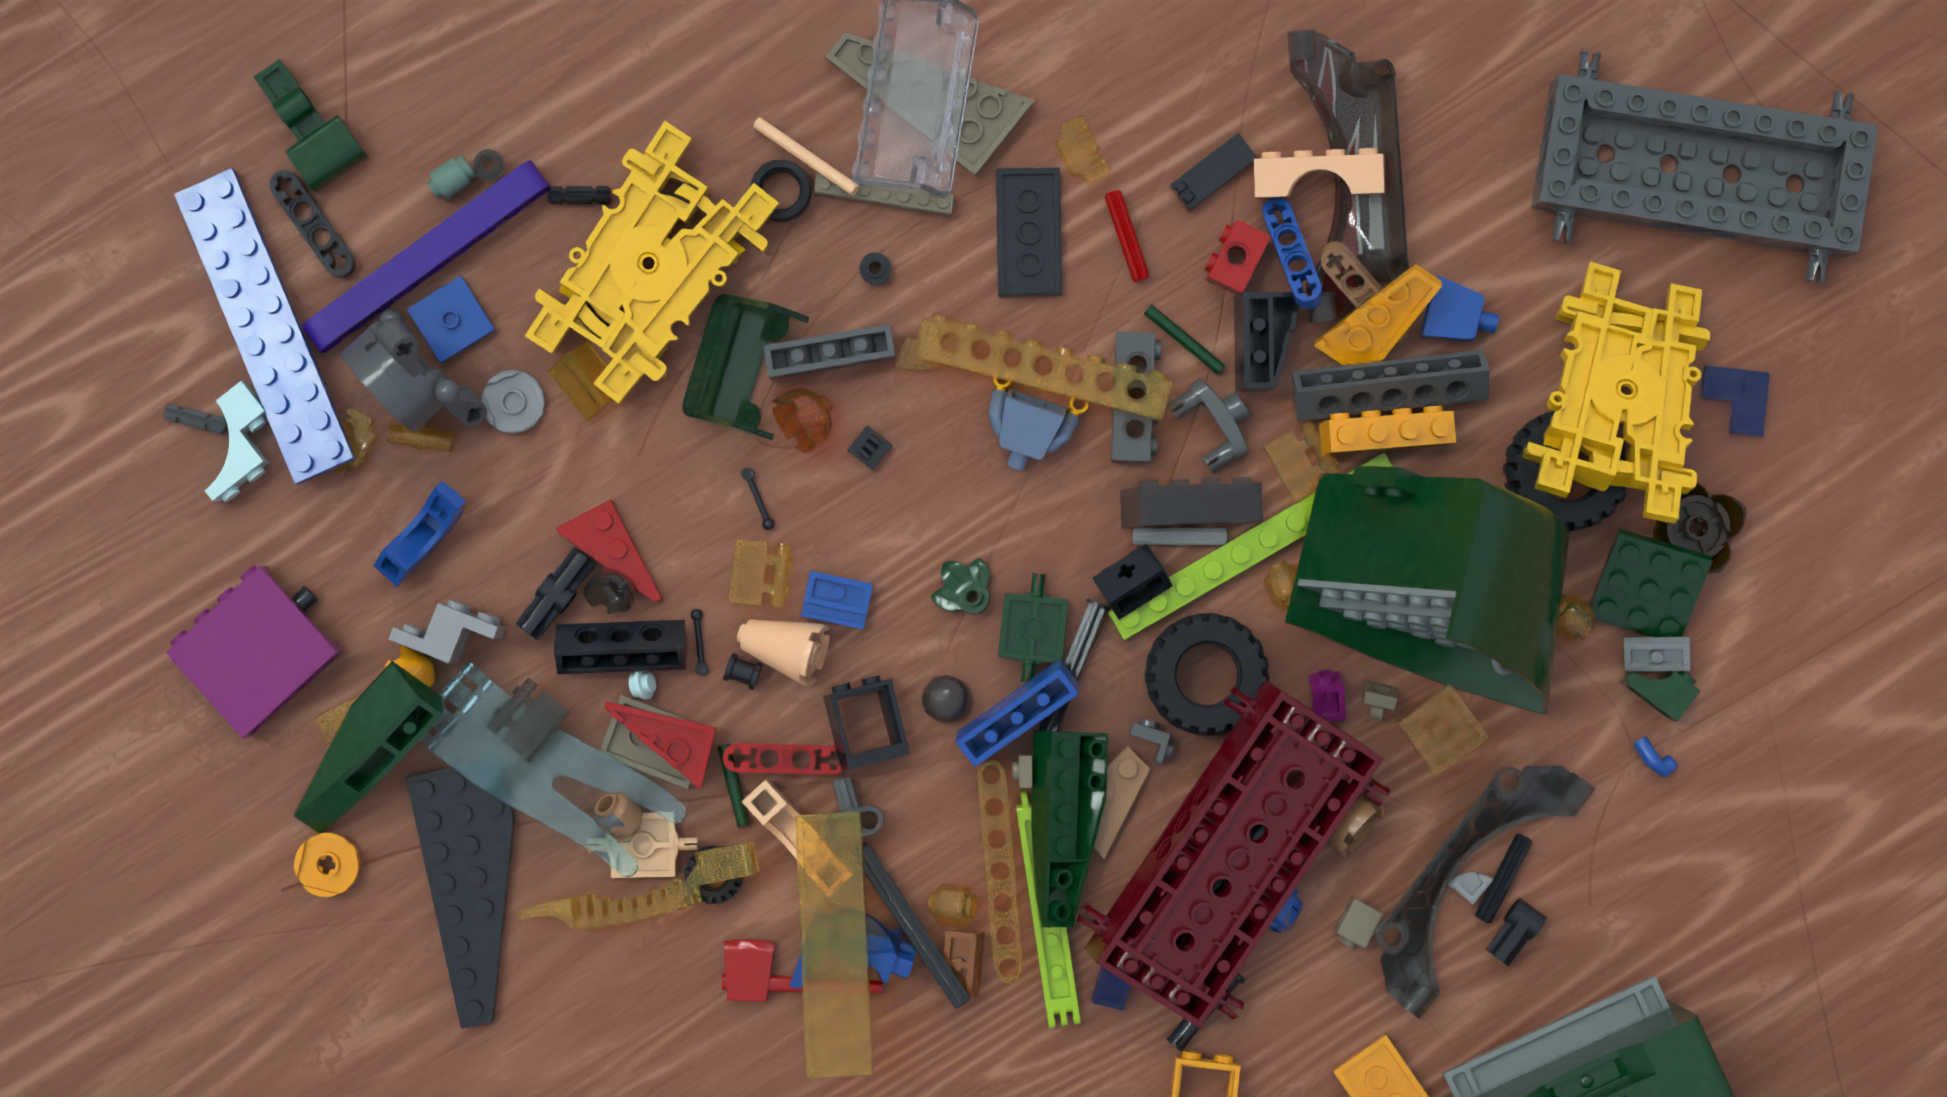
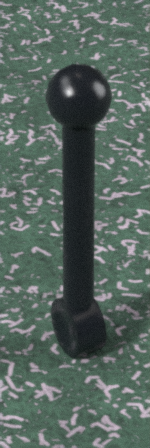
M745 468L742 470L741 475L750 486L763 518L762 526L765 530H771L774 528L775 523L773 519L769 518L753 479L754 471L751 468Z
M693 609L690 616L694 620L698 657L695 671L699 675H705L708 672V665L704 663L700 620L703 617V613L700 609Z

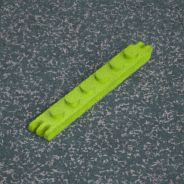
M1027 791L1020 792L1022 805H1016L1048 1025L1049 1028H1055L1056 1020L1054 1015L1060 1014L1061 1025L1068 1026L1066 1014L1068 1012H1073L1072 1019L1074 1025L1081 1024L1067 927L1045 928L1041 924L1033 862L1031 803H1028Z

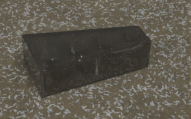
M1250 477L1231 478V484H1220V478L1201 479V485H1189V479L1170 480V486H1159L1158 480L1139 481V487L1120 490L1122 529L1147 525L1149 527L1174 526L1175 524H1179V526L1204 525L1205 523L1214 525L1263 521L1261 483H1251Z

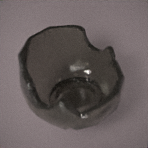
M604 569L594 575L584 586L583 595L589 605L595 607L602 604L606 606L608 614L618 611L626 612L635 603L633 583L628 577L617 570Z
M947 674L933 677L924 687L921 697L922 706L925 708L928 716L943 724H954L963 721L971 712L973 704L970 687L961 679Z

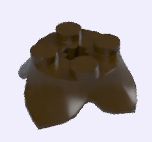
M1697 482L1695 488L1690 490L1689 493H1681L1679 519L1675 524L1656 521L1653 528V539L1712 556L1713 562L1708 573H1720L1730 560L1731 549L1729 544L1731 539L1738 535L1744 526L1746 507L1731 496L1709 494L1705 487ZM1692 520L1695 523L1701 522L1703 529L1699 530V536L1691 533L1689 530Z

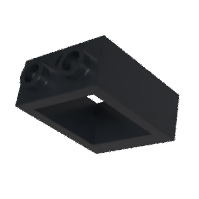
M880 675L862 679L863 686L851 689L850 683L831 687L832 694L823 696L841 771L910 754L891 679L881 681ZM877 691L891 745L850 755L837 701Z

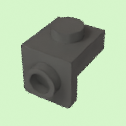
M1141 718L1139 724L1132 722L1129 735L1159 744L1154 763L1161 765L1163 758L1169 760L1174 741L1169 740L1171 734L1158 730L1159 723Z

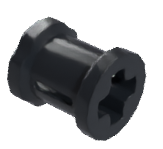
M732 653L723 680L729 681L732 679L746 684L748 689L754 690L763 664L760 662L757 664L739 659L737 654Z

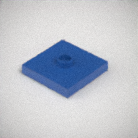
M462 276L457 277L407 309L441 364L496 331Z

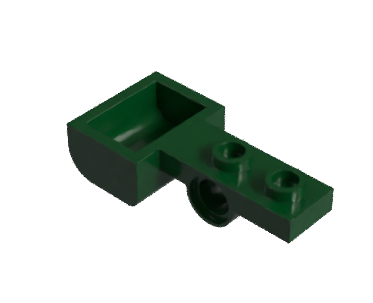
M281 59L254 76L271 101L277 114L299 141L287 149L285 153L314 192H318L368 157L339 115L325 123Z

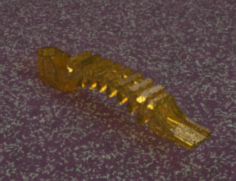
M754 841L695 852L696 865L684 884H682L681 878L673 879V881L666 882V887H660L657 890H652V893L631 897L628 900H624L623 897L610 901L609 896L595 899L594 892H587L585 895L553 900L519 912V919L553 916L564 921L570 928L581 927L582 931L596 927L598 929L610 925H621L626 922H636L641 919H648L671 911L686 908V906L701 902L699 892L701 885L760 873Z

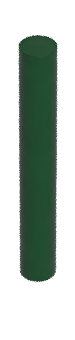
M1152 304L1144 312L1146 317L1213 372L1218 374L1225 366L1223 362Z

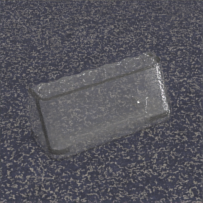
M882 0L878 10V30L873 40L874 54L872 66L868 71L869 85L867 97L863 102L864 115L862 127L857 138V157L852 167L853 183L860 186L927 197L946 198L951 191L977 36L978 16L973 8L958 0Z

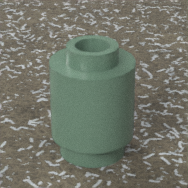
M461 155L457 159L452 157L430 172L431 180L427 184L437 198L443 195L448 200L472 184L470 180L475 178L476 174Z

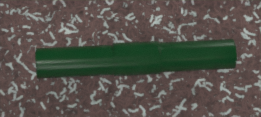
M729 743L717 746L737 827L749 825L750 822L746 806L742 803L744 798L737 772L727 769L723 763V752L730 745ZM728 754V761L734 763L733 755Z

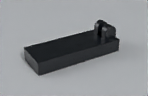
M1237 133L1170 184L1169 187L1176 193L1189 212L1252 164L1254 159H1257V156L1240 134Z

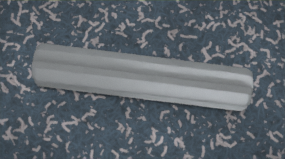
M1134 528L1132 540L1134 545H1225L1227 543V530L1225 528Z

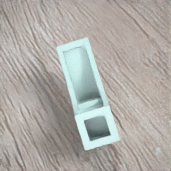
M240 381L216 400L225 416L229 430V449L225 464L215 481L205 490L211 500L216 502L223 500L226 503L240 493L239 487L247 480L252 483L266 472L264 467L270 463L247 434L248 431L254 433L267 423L265 419L267 416L259 396L248 383Z

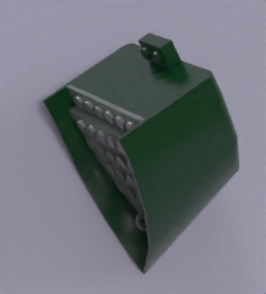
M1355 466L1353 474L1327 473L1320 478L1316 488L1285 623L1308 630L1371 658L1443 685L1531 712L1547 715L1569 543V530L1549 508L1479 478L1428 477L1400 467Z

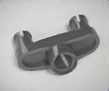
M1199 378L1189 385V390L1172 401L1167 402L1170 410H1173L1180 404L1184 405L1173 413L1177 420L1201 404L1202 406H1207L1226 435V442L1202 456L1206 464L1216 457L1219 458V460L1208 466L1214 474L1218 469L1236 457L1239 460L1249 453L1238 424L1251 416L1236 391L1221 400Z

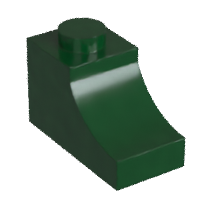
M1668 671L1665 676L1652 680L1643 678L1634 672H1627L1620 681L1621 684L1670 721H1678L1700 692L1694 686L1696 680L1684 671H1679L1678 673Z

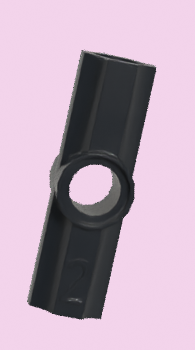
M573 547L554 573H550L535 593V599L525 609L516 625L536 640H539L557 615H561L577 595L576 590L594 569L596 563Z

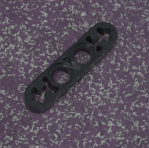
M287 170L276 172L270 180L271 192L318 259L331 275L338 278L350 276L356 267V260L300 179ZM283 178L287 181L292 180L293 182L289 186L293 193L298 196L302 192L303 195L292 200L287 192L278 190L282 186L280 180ZM301 203H309L312 207V214L306 220H299L295 214L296 207ZM325 228L330 233V240L326 245L318 246L314 242V234L317 230ZM337 243L339 247L334 249L336 254L341 258L347 257L348 259L344 263L346 268L343 271L339 268H333L336 261L331 254L327 253L325 257L323 256V253L332 250Z

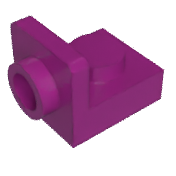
M1321 670L1316 674L1308 675L1312 710L1328 721L1346 719L1344 683L1339 671Z

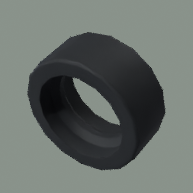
M786 159L772 160L763 164L754 173L750 187L755 183L762 189L765 180L777 172H785L792 175L800 186L798 200L789 208L776 209L768 218L775 222H789L798 218L808 208L811 200V184L805 171L796 163Z

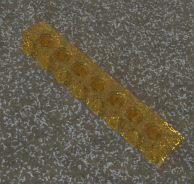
M932 315L931 320L922 319L913 356L918 359L1163 422L1165 420L1174 386L1172 381L1167 380V374L1152 370L1149 371V375L1137 373L1136 366L1121 362L1118 363L1117 367L1105 365V358L1087 354L1086 359L1074 357L1075 351L1056 346L1055 351L1043 349L1044 343L1025 338L1024 344L1012 341L1013 335L1000 331H994L993 336L981 333L982 327L969 323H963L962 328L950 325L951 319L938 315ZM949 335H957L960 340L958 348L954 351H946L944 349V340ZM980 343H988L991 348L989 356L985 359H977L974 355L975 347ZM1010 351H1019L1022 355L1020 364L1016 367H1008L1005 363L1006 355ZM1044 358L1052 360L1053 368L1049 374L1040 375L1037 373L1036 365L1039 360ZM1074 366H1079L1084 370V377L1078 383H1071L1067 380V372ZM1105 374L1115 377V386L1109 391H1102L1098 388V380ZM1136 382H1141L1147 387V392L1141 399H1133L1129 395L1130 386Z

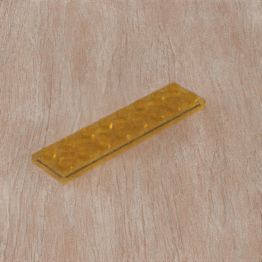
M861 812L795 816L807 1079L874 1075Z

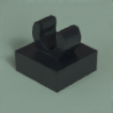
M867 425L847 451L873 471L892 445Z

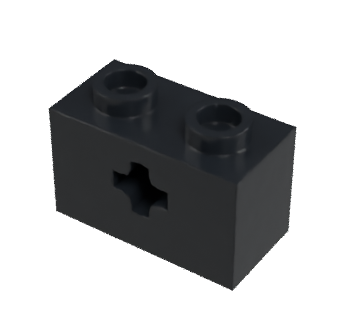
M1147 544L1130 552L1120 561L1092 577L1118 620L1173 586L1164 568Z

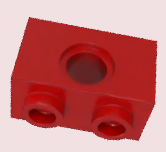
M1236 219L1233 227L1227 224L1219 239V242L1224 244L1219 255L1212 253L1204 269L1210 272L1206 280L1236 295L1244 292L1271 236ZM1231 249L1240 250L1244 254V262L1239 265L1230 263L1227 258V252Z

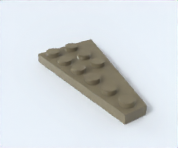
M844 32L825 56L829 62L973 176L978 174L1035 101L1007 92L1005 89L982 83L972 77L936 64L913 58V56L903 52L891 50L881 46V44Z

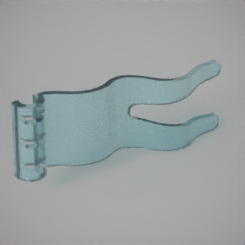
M470 661L464 665L439 693L443 697V703L448 699L458 710L453 715L443 706V716L433 725L438 732L434 737L427 732L420 739L436 756L477 786L502 802L584 846L624 877L633 876L638 870V863L608 832L601 829L592 818L552 788V782L556 777L562 775L608 793L623 792L631 798L632 802L659 814L672 823H680L686 817L685 807L662 787L626 765L549 724L498 687ZM467 677L479 686L474 693L462 683Z

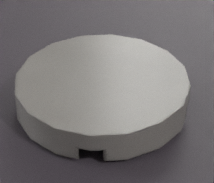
M518 370L502 371L492 377L486 384L487 386L484 388L481 401L487 408L486 419L498 430L511 434L526 432L536 426L542 418L546 405L544 390L539 382L528 373Z

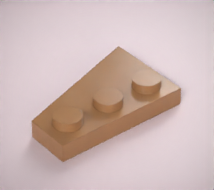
M1126 746L1107 765L1106 801L1094 844V849L1103 859H1105L1150 771V768L1129 746Z

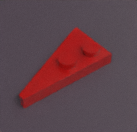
M608 500L556 527L559 534L653 602L662 600L612 500Z
M608 701L605 702L604 708L613 718L627 727L644 744L690 780L693 785L702 788L717 727Z

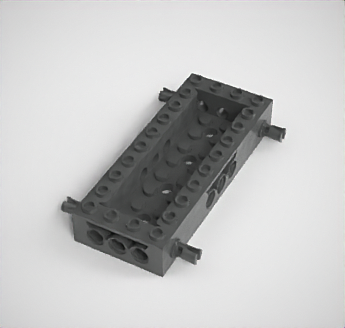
M1589 50L1580 51L1581 56L1577 77L1559 74L1550 83L1531 208L1556 213L1551 241H1558L1563 229L1564 243H1572L1574 219L1578 215L1797 250L1809 254L1804 281H1813L1816 273V284H1825L1826 282L1825 277L1829 256L1847 258L1859 252L1878 125L1850 121L1854 93L1850 92L1845 95L1842 104V91H1834L1831 116L1824 117L1597 80L1601 53L1596 52L1593 55L1589 66ZM1607 146L1612 150L1613 159L1611 162L1603 163L1598 160L1596 155L1598 147ZM1663 156H1669L1674 159L1676 168L1673 173H1666L1660 168L1659 163ZM1732 166L1737 169L1739 178L1736 183L1725 181L1723 178L1725 167ZM1795 176L1801 181L1802 188L1799 193L1788 191L1786 188L1788 177Z

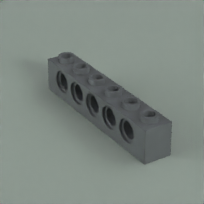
M1484 349L1292 371L1293 403L1297 420L1305 421L1330 418V414L1337 413L1356 415L1365 411L1380 410L1382 412L1401 408L1489 399L1490 369Z

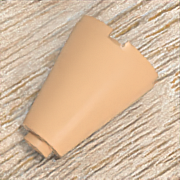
M750 619L746 624L740 626L737 642H740L741 650L797 683L810 687L817 679L811 677L815 669L821 670L825 662L830 636L825 635L824 631L829 630V627L820 623Z

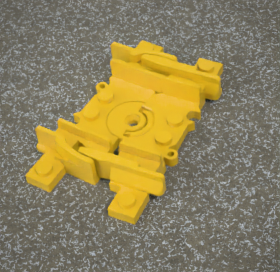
M666 121L663 122L648 145L644 155L635 149H629L622 159V164L632 172L620 189L612 190V193L620 199L619 206L615 209H609L603 205L604 215L586 241L587 251L585 252L579 247H575L570 251V260L578 265L577 267L568 268L560 281L561 286L559 289L560 293L570 298L569 301L564 305L541 289H538L535 294V300L544 307L525 335V337L554 354L569 329L572 328L603 348L602 350L613 359L593 384L618 404L624 400L644 374L654 381H659L668 375L667 366L659 360V357L664 351H667V345L670 341L679 340L672 332L673 324L680 321L690 326V316L710 292V282L717 287L726 285L728 281L727 275L720 269L730 267L732 263L735 265L739 257L746 250L733 240L734 238L741 235L762 253L768 250V241L758 231L780 205L779 202L753 183L734 208L723 199L715 206L706 197L711 190L676 166L693 139ZM669 180L682 183L674 194L689 201V204L673 196L661 194ZM695 207H698V209L706 214L693 230L682 228L671 240L667 238L678 220L689 226L690 220L697 211ZM576 253H581L579 259H575ZM648 257L653 258L655 262L652 269H645L643 267L644 259ZM719 275L723 277L721 282L716 281V277ZM588 304L592 306V308L603 320L610 324L609 327L605 325L599 318H597V316L589 308Z

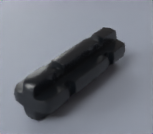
M551 186L548 189V201L550 204H563V202L567 204H593V202L609 204L611 201V190L608 186H596V189H593L592 186H566V189H563L562 186Z

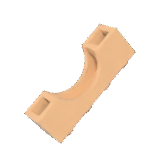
M1377 148L1358 149V155H1345V149L1326 150V156H1313L1312 150L1294 151V157L1281 158V152H1262V158L1254 159L1255 198L1290 197L1293 187L1299 179L1310 172L1326 170L1338 174L1347 183L1353 195L1386 193L1385 155L1377 154Z
M768 778L742 801L760 823L771 831L793 854L807 874L828 897L853 876L854 872Z

